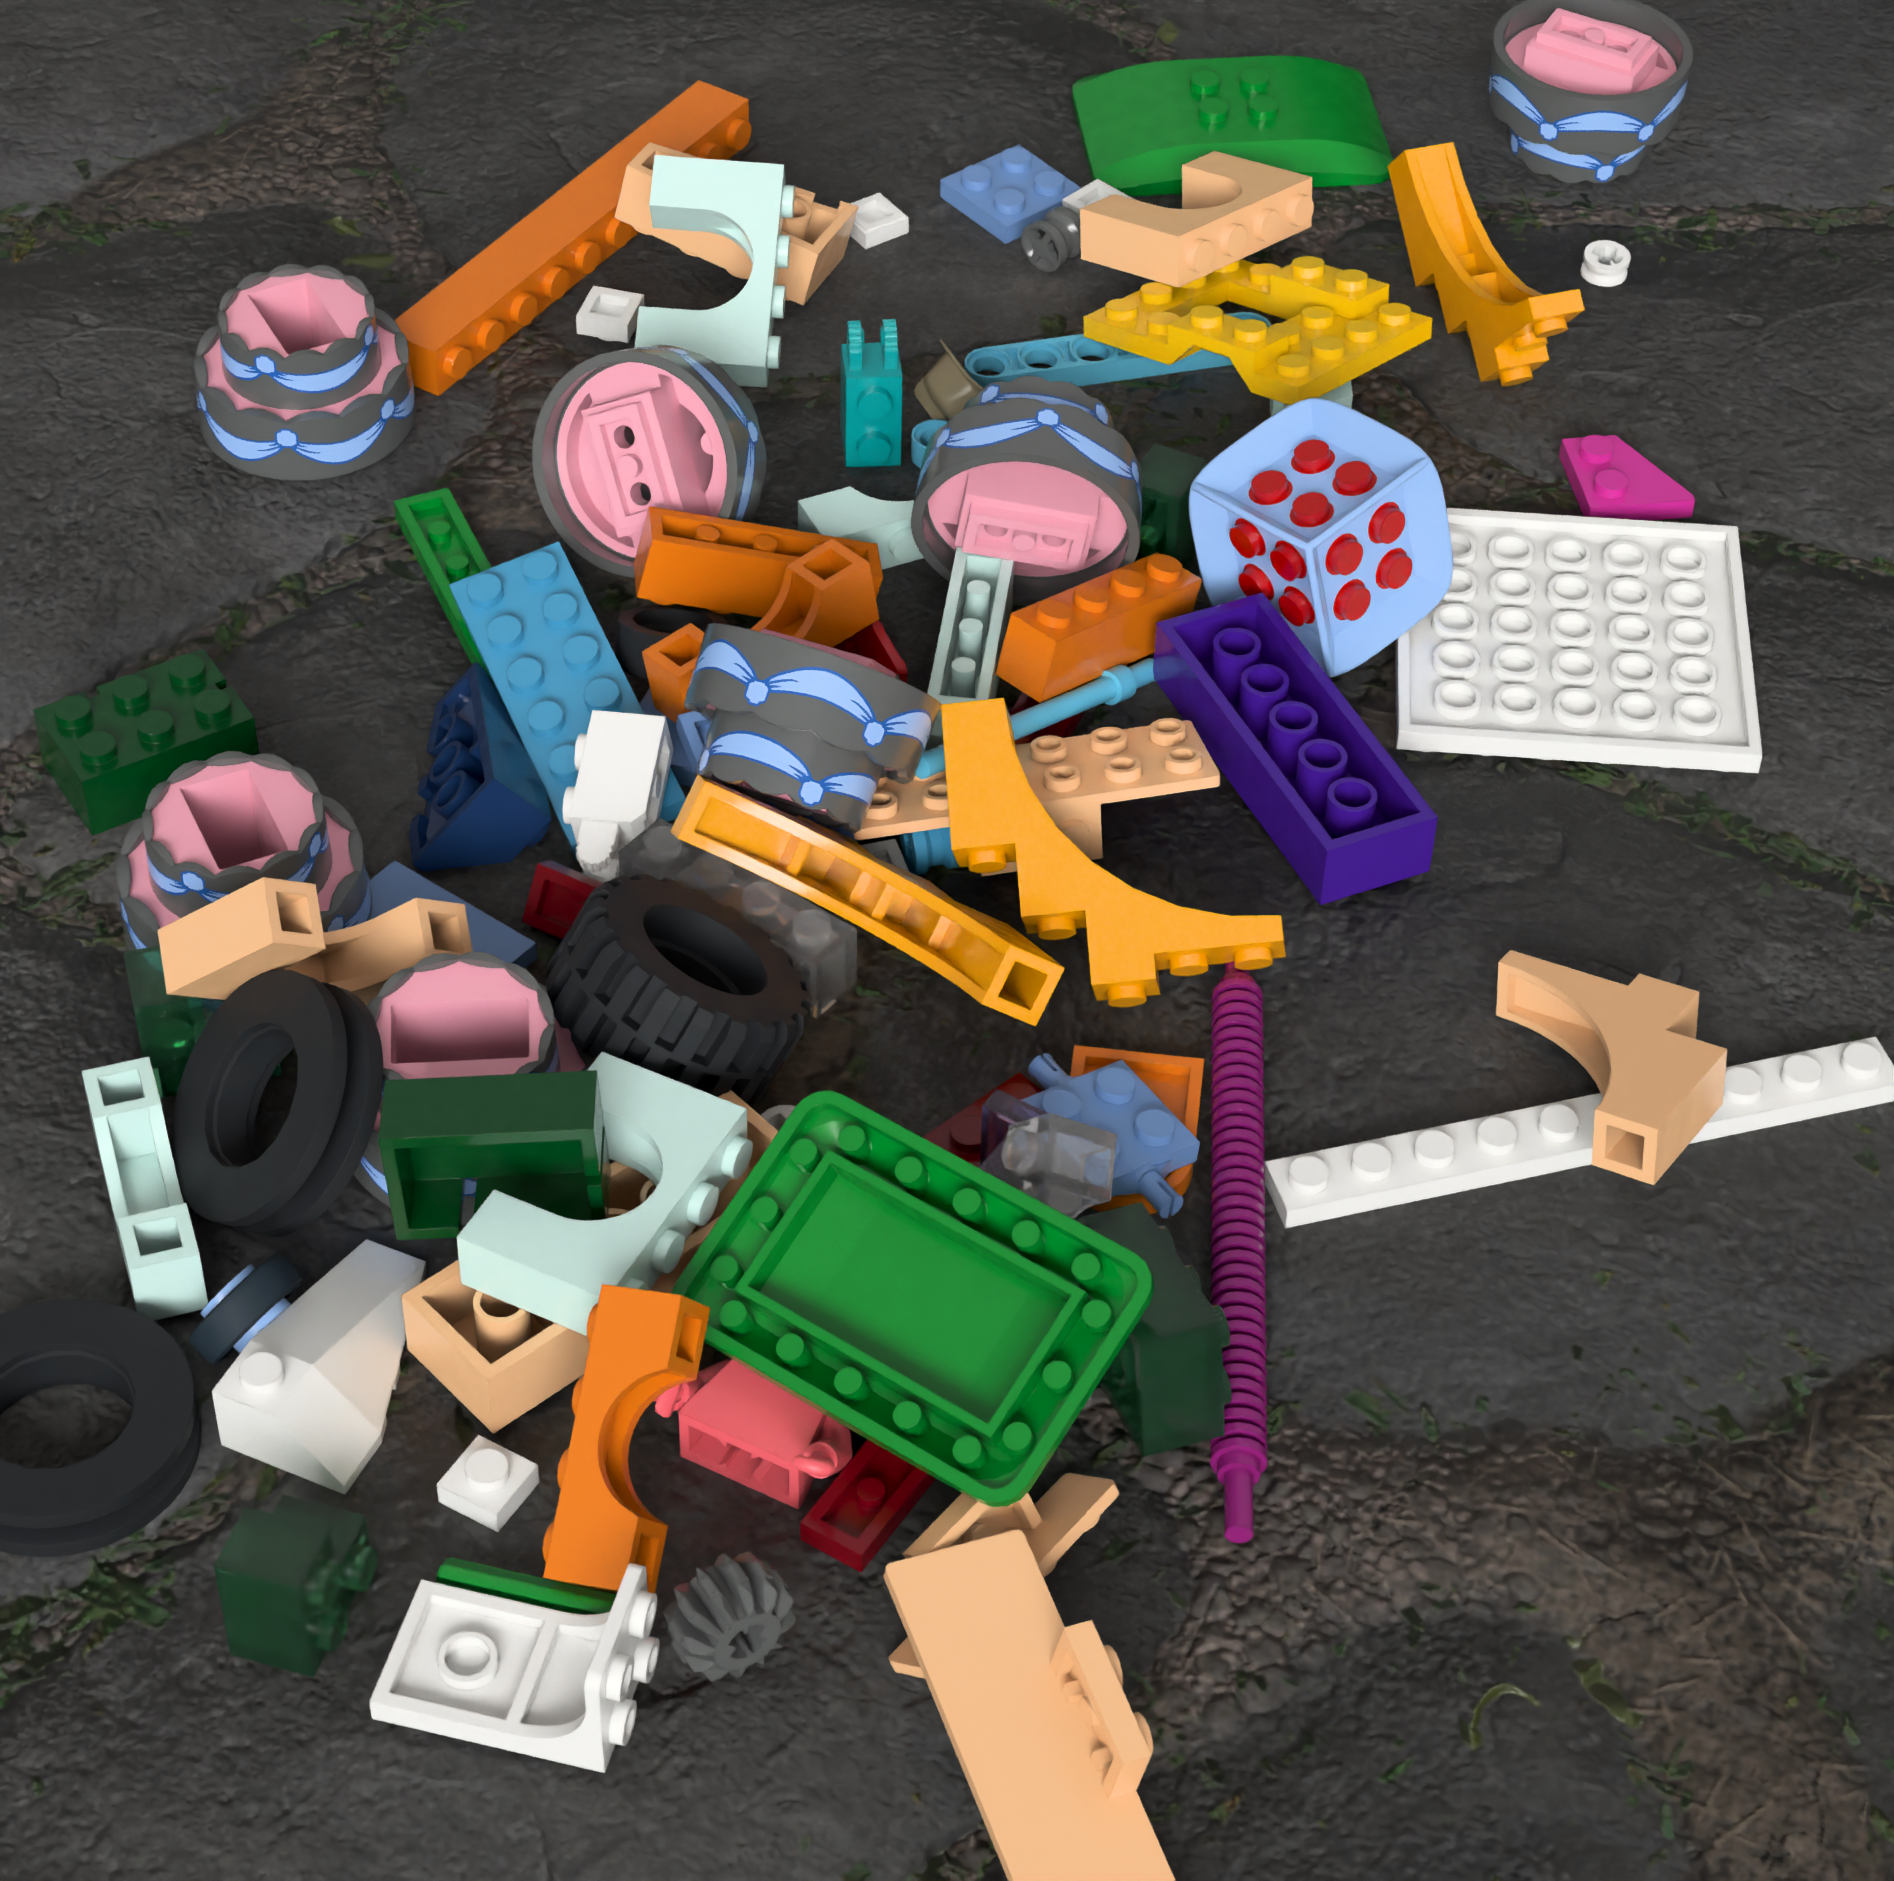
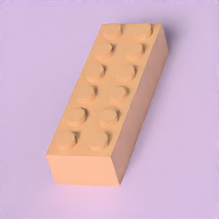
M732 1090L720 1095L719 1098L747 1108V1139L753 1143L749 1164L740 1178H731L719 1194L716 1209L707 1224L704 1226L697 1225L686 1239L681 1258L674 1270L669 1274L662 1273L649 1291L671 1294L677 1279L778 1133L777 1129ZM616 1161L610 1164L611 1178L608 1218L627 1213L642 1204L656 1189L654 1183L644 1174ZM459 1259L401 1295L407 1349L493 1434L584 1375L590 1345L587 1336L461 1284Z

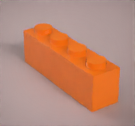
M652 506L648 508L634 560L637 598L648 599L660 605L680 604L705 608L717 614L736 613L761 618L770 610L779 594L786 565L832 538L870 563L876 598L883 574L878 545L876 543Z
M1157 552L1012 612L995 675L1039 703H1042L1102 676L1103 671L1116 665L1125 666L1154 653L1157 622L1192 613L1202 579L1184 569L1177 559Z

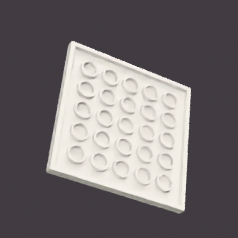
M1446 508L1453 555V574L1449 590L1429 614L1395 640L1396 749L1759 773L1762 760V746L1738 526Z

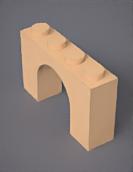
M1213 151L1182 165V209L1156 206L1117 194L1080 208L1081 259L1179 288L1312 227L1314 210L1312 177Z
M262 877L157 930L167 994L226 1000L242 984L261 973L285 969L307 975L319 982L329 983L349 990L367 1005L378 995L384 983L401 969L413 967L422 959L433 954L450 953L461 955L473 952L465 904L414 898L361 924L323 932L316 884Z

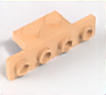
M1074 1473L1062 1475L1035 1504L1029 1493L1021 1500L1003 1507H991L961 1493L903 1553V1556L907 1559L1008 1531L1021 1530L1027 1539L1044 1578L1052 1572L1057 1561L1077 1539L1097 1524L1101 1514L1120 1493L1114 1480ZM907 1637L888 1659L895 1672L925 1679Z

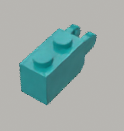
M882 319L879 343H864V329L861 327L860 320L847 321V344H841L840 429L846 468L901 465L903 376L897 343L896 319Z

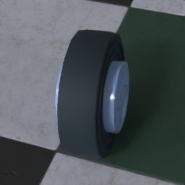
M279 1253L266 1259L257 1268H254L251 1264L247 1266L201 1311L200 1314L204 1319L194 1329L188 1339L193 1348L212 1365L220 1363L234 1350L241 1353L254 1336L291 1305L287 1299L302 1281L300 1273Z

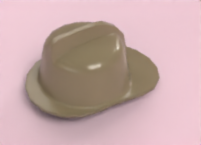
M940 339L939 341L946 349V352L916 385L914 391L916 398L932 419L950 421L963 410L968 400L976 397L983 388L970 377L945 342Z

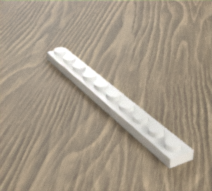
M1875 1036L1726 1067L1723 1104L1689 1144L1893 1102L1894 1065ZM1601 1093L1266 1161L1264 1183L1284 1227L1290 1228L1591 1165L1595 1109L1601 1103L1603 1097Z

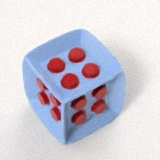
M1308 398L1282 409L1211 460L1191 484L1189 517L1203 585L1212 606L1263 592L1328 677H1335L1346 673L1379 653L1429 614L1449 590L1453 574L1452 544L1443 487L1434 463L1426 452L1409 438L1345 405L1327 399Z

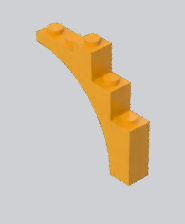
M1453 142L1404 150L1388 165V170L1416 287L1435 284L1447 333L1467 331V335L1471 340L1480 382L1500 379L1501 386L1505 387L1521 384L1533 379L1532 372L1549 361L1546 348L1548 344L1547 337L1568 330L1567 323L1585 310L1580 289L1543 295L1526 286L1507 267L1493 247L1477 216L1464 182Z
M1004 698L941 704L951 849L959 868L969 867V870L975 873H993L1004 870L1008 862H1017L1020 911L1027 934L1038 933V937L1041 939L1059 940L1074 936L1076 929L1087 928L1091 985L1097 1001L1108 1000V1005L1112 1007H1133L1144 1004L1147 1001L1146 996L1161 995L1158 970L1170 969V974L1175 976H1194L1207 972L1209 970L1208 965L1234 962V967L1237 969L1254 970L1271 966L1273 958L1286 957L1281 915L1229 916L1180 907L1134 889L1092 862L1056 827L1031 790L1017 756L1011 718Z
M697 775L670 831L676 838L764 877L856 924L930 967L960 987L979 1003L1035 1027L1065 969L1009 924L954 901L929 880L876 858L852 838L800 815L797 818L703 776Z

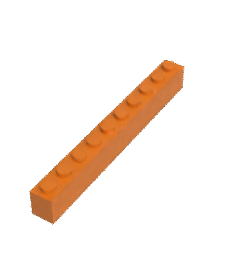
M698 80L394 321L408 342L413 385L436 396H440L639 233L631 225L614 218L626 167L649 142L699 158L728 160L738 151L745 148L749 143L752 131L749 122V99Z

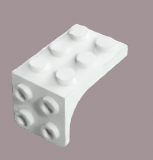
M629 1563L611 1611L594 1615L562 1612L421 1580L369 1701L372 1719L605 1773L615 1744L626 1746L631 1737L637 1711V1702L632 1700L638 1682L649 1683L651 1681L658 1660L659 1639L650 1637L657 1608V1594L650 1593L647 1590L646 1566Z

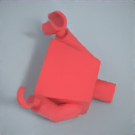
M725 1359L699 1370L697 1380L675 1386L654 1400L656 1402L655 1412L662 1417L668 1418L672 1415L673 1411H679L680 1457L798 1510L804 1503L814 1478L823 1479L842 1471L853 1457L851 1429L799 1400L733 1359Z

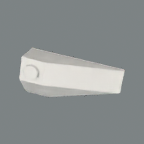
M366 1239L254 1336L212 1390L221 1445L345 1495L383 1441L387 1425L386 1412L392 1389L396 1390L401 1372L400 1359L406 1340L401 1295L425 1280L427 1273L426 1261Z

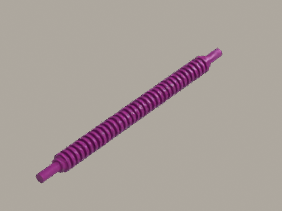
M1234 962L1225 963V975L1220 979L1219 984L1212 992L1210 1465L1217 1474L1218 1480L1224 1485L1225 1538L1233 1543H1245L1250 1541L1254 1535L1253 1486L1259 1481L1260 1474L1265 1471L1268 1464L1266 1452L1264 1023L1262 989L1257 985L1255 979L1250 976V970L1237 969L1234 967Z

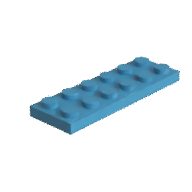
M558 541L449 584L455 604L500 700L546 788L548 802L576 860V847L578 846L571 824H565L563 821V799L566 788L568 786L575 787L579 771L576 770L574 761L577 737L580 733L587 734L592 710L644 714ZM671 767L658 826L677 819L686 800Z

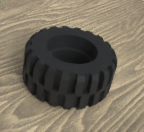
M637 874L630 878L625 875L605 882L603 885L595 888L551 958L546 970L547 995L554 1008V1017L561 1028L569 1029L571 1041L582 1052L588 1051L595 1058L601 1052L607 1053L716 1097L732 1090L748 1105L756 1103L763 1097L809 1025L808 1019L811 1013L809 992L806 991V981L801 971L793 969V959L784 948H777L770 941V934L759 925L753 926L742 917L743 913L729 904L725 907L714 901L712 895L696 888L692 891L682 887L681 882L668 878L656 881L651 875Z

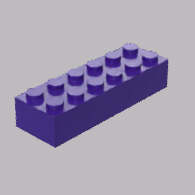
M1263 592L1157 622L1153 662L1155 681L1182 718L1192 722L1210 756L1320 905L1430 871L1438 816Z

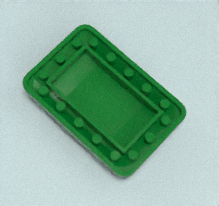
M1299 56L1168 60L1138 64L1083 77L1077 80L1072 87V102L1092 181L1099 179L1130 197L1182 194V165L1213 151L1311 176L1312 188L1373 185L1390 179L1388 165L1393 161V157L1365 77L1361 71L1354 67Z
M819 1091L805 1097L793 1109L677 1279L671 1294L682 1295L710 1307L704 1342L821 1413L982 1504L991 1507H1003L1021 1500L1040 1476L1148 1308L1154 1294V1278L1147 1263L1133 1251L849 1097L834 1091Z

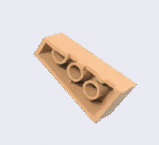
M649 142L626 167L614 218L631 225L640 233L653 235L678 247L687 255L700 257L726 269L729 274L737 278L748 280L753 265L745 251L731 239L711 232L653 228L649 202L654 155L699 157ZM795 187L793 218H783L782 235H790L788 268H778L777 285L786 286L785 300L804 305L844 258L859 206L840 201L838 209L813 202L814 192Z

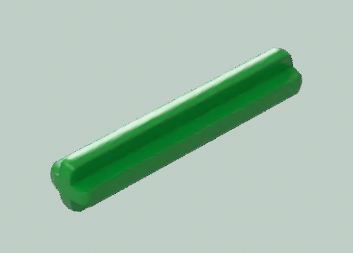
M453 1557L447 1558L440 1565L436 1576V1583L572 1614L594 1615L610 1612L616 1598V1594Z

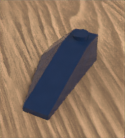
M475 662L436 703L426 750L435 760L429 774L420 779L417 792L418 795L427 800L424 815L419 813L412 818L409 830L412 865L421 871L511 862L525 846L532 847L536 845L545 835L550 824L551 814L546 788L485 669Z

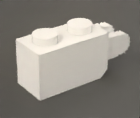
M592 710L587 734L580 733L578 735L574 761L575 768L579 772L575 787L568 786L564 794L563 821L565 824H571L578 846L576 847V856L582 867V874L604 883L618 878L623 870L626 853L641 854L654 845L674 751L666 716Z

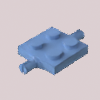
M1043 1053L1042 1058L1039 1055L1033 1059L1029 1065L1028 1073L1043 1086L1045 1091L1015 1102L1013 1104L1011 1123L1083 1203L1089 1207L1116 1195L1136 1193L1142 1194L1157 1210L1161 1218H1168L1169 1213L1171 1216L1175 1215L1183 1205V1197L1177 1194L1164 1178L1170 1172L1196 1162L1200 1146L1198 1139L1123 1060L1082 1076L1073 1077L1068 1076L1048 1053Z

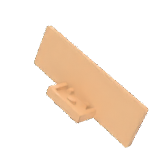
M1163 718L1152 722L1149 726L1128 729L1102 727L1087 735L1067 738L1050 735L1041 736L1034 739L1031 743L1016 745L1017 756L1031 790L1056 827L1090 860L1103 858L1101 804L1213 788L1220 785V772L1194 725L1189 720L1181 721L1175 718ZM946 770L926 779H920L915 775L913 781L907 784L898 783L887 777L880 778L862 829L853 833L854 839L865 840L950 827ZM1008 862L1007 867L998 872L980 874L983 877L1016 872L1017 862Z
M1012 1530L887 1564L884 1580L1008 1881H1176L1136 1791L1153 1754V1741L1149 1726L1140 1712H1132L1122 1689L1123 1673L1119 1658L1110 1645L1103 1646L1093 1621L1089 1620L1068 1627L1064 1626L1024 1533L1021 1530Z

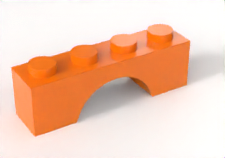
M835 539L828 540L786 565L782 586L775 602L766 615L750 630L761 632L762 628L833 648L879 619L870 563ZM692 623L685 625L642 651L654 707L674 723L677 722L678 715L692 711L684 707V701L705 634Z
M602 1284L599 1301L591 1309L587 1321V1338L590 1345L584 1375L578 1379L572 1396V1409L575 1420L570 1445L562 1454L558 1466L557 1479L561 1490L555 1520L547 1528L543 1540V1558L546 1562L543 1578L617 1593L628 1564L634 1563L646 1566L647 1590L650 1593H655L668 1525L651 1514L634 1491L628 1466L629 1445L639 1418L658 1396L675 1386L697 1380L710 1307L682 1295Z

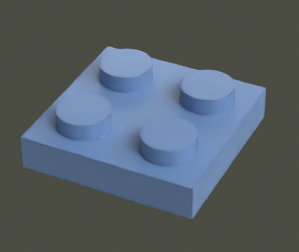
M1021 145L1005 149L1001 153L940 179V197L1005 244L1020 238L1024 228L1035 220H1043L1044 215L1050 210L1062 206L1064 198L1081 189L1077 184Z

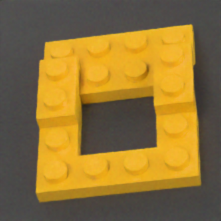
M1313 256L1295 258L1292 264L1284 268L1275 264H1256L1240 259L1179 288L1161 282H1152L1142 285L1139 291L1122 299L1110 300L1106 303L1105 307L1084 316V337L1167 365H1171L1204 349L1228 357L1251 393L1292 405L1308 398H1318L1431 339L1432 318L1411 312V308L1405 304L1389 303V284L1368 278V274L1361 270H1341L1325 265L1323 259ZM1230 301L1286 319V321L1270 325L1267 328V324L1263 321L1255 319L1242 320L1223 314V310L1216 306Z

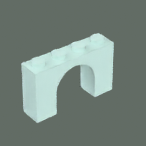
M654 155L649 202L653 228L720 234L737 243L748 255L753 266L750 277L740 293L729 302L716 308L685 310L639 306L635 348L650 345H669L686 349L713 360L725 370L738 386L767 388L769 369H779L781 354V336H772L774 318L783 319L785 311L786 286L777 285L778 268H788L790 257V235H782L783 218H793L795 186L786 185L783 164Z
M604 1052L599 1054L587 1071L597 1070L603 1110V1127L605 1126L609 1159L644 1174L656 1186L654 1192L642 1204L627 1213L608 1219L588 1221L569 1219L553 1214L494 1189L457 1236L461 1284L587 1336L588 1317L593 1306L599 1301L602 1284L650 1290L662 1273H671L681 1258L686 1239L697 1225L704 1226L707 1224L716 1209L719 1194L731 1178L738 1179L742 1176L749 1164L753 1151V1143L747 1139V1108Z

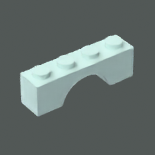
M852 487L798 500V531L876 543L878 545L882 570L924 558L914 541L911 529L914 500L886 501L876 499Z
M149 1056L83 1070L82 1076L92 1126L136 1311L155 1321L204 1309L208 1304L200 1254L187 1203H184L162 1105Z

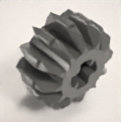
M750 1551L739 1554L733 1560L723 1553L718 1556L713 1566L705 1570L696 1567V1576L690 1582L679 1584L674 1588L677 1599L671 1602L663 1611L668 1622L667 1632L673 1640L671 1642L672 1647L683 1663H688L694 1672H702L710 1681L720 1679L728 1672L737 1679L742 1676L748 1666L755 1662L764 1665V1656L770 1650L781 1648L786 1644L783 1633L791 1629L797 1621L791 1608L794 1600L787 1592L789 1590L788 1585L776 1569L772 1570L766 1560H758Z

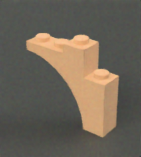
M1510 950L1498 962L1496 1016L1527 1027L1559 1045L1587 1070L1597 1084L1603 1099L1595 1109L1592 1165L1655 1185L1723 1104L1727 1049L1696 1039L1699 991L1640 973L1627 986Z

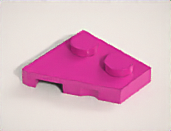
M1589 435L1561 440L1559 458L1584 517L1647 521L1692 517L1695 503L1693 494L1616 435Z

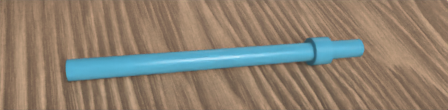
M1148 658L1129 667L1116 665L1104 670L1102 676L1096 678L1093 682L1011 715L1014 740L1102 703L1115 705L1131 698L1137 688L1155 681L1153 674L1154 659ZM944 744L923 753L915 774L918 778L926 779L946 770Z

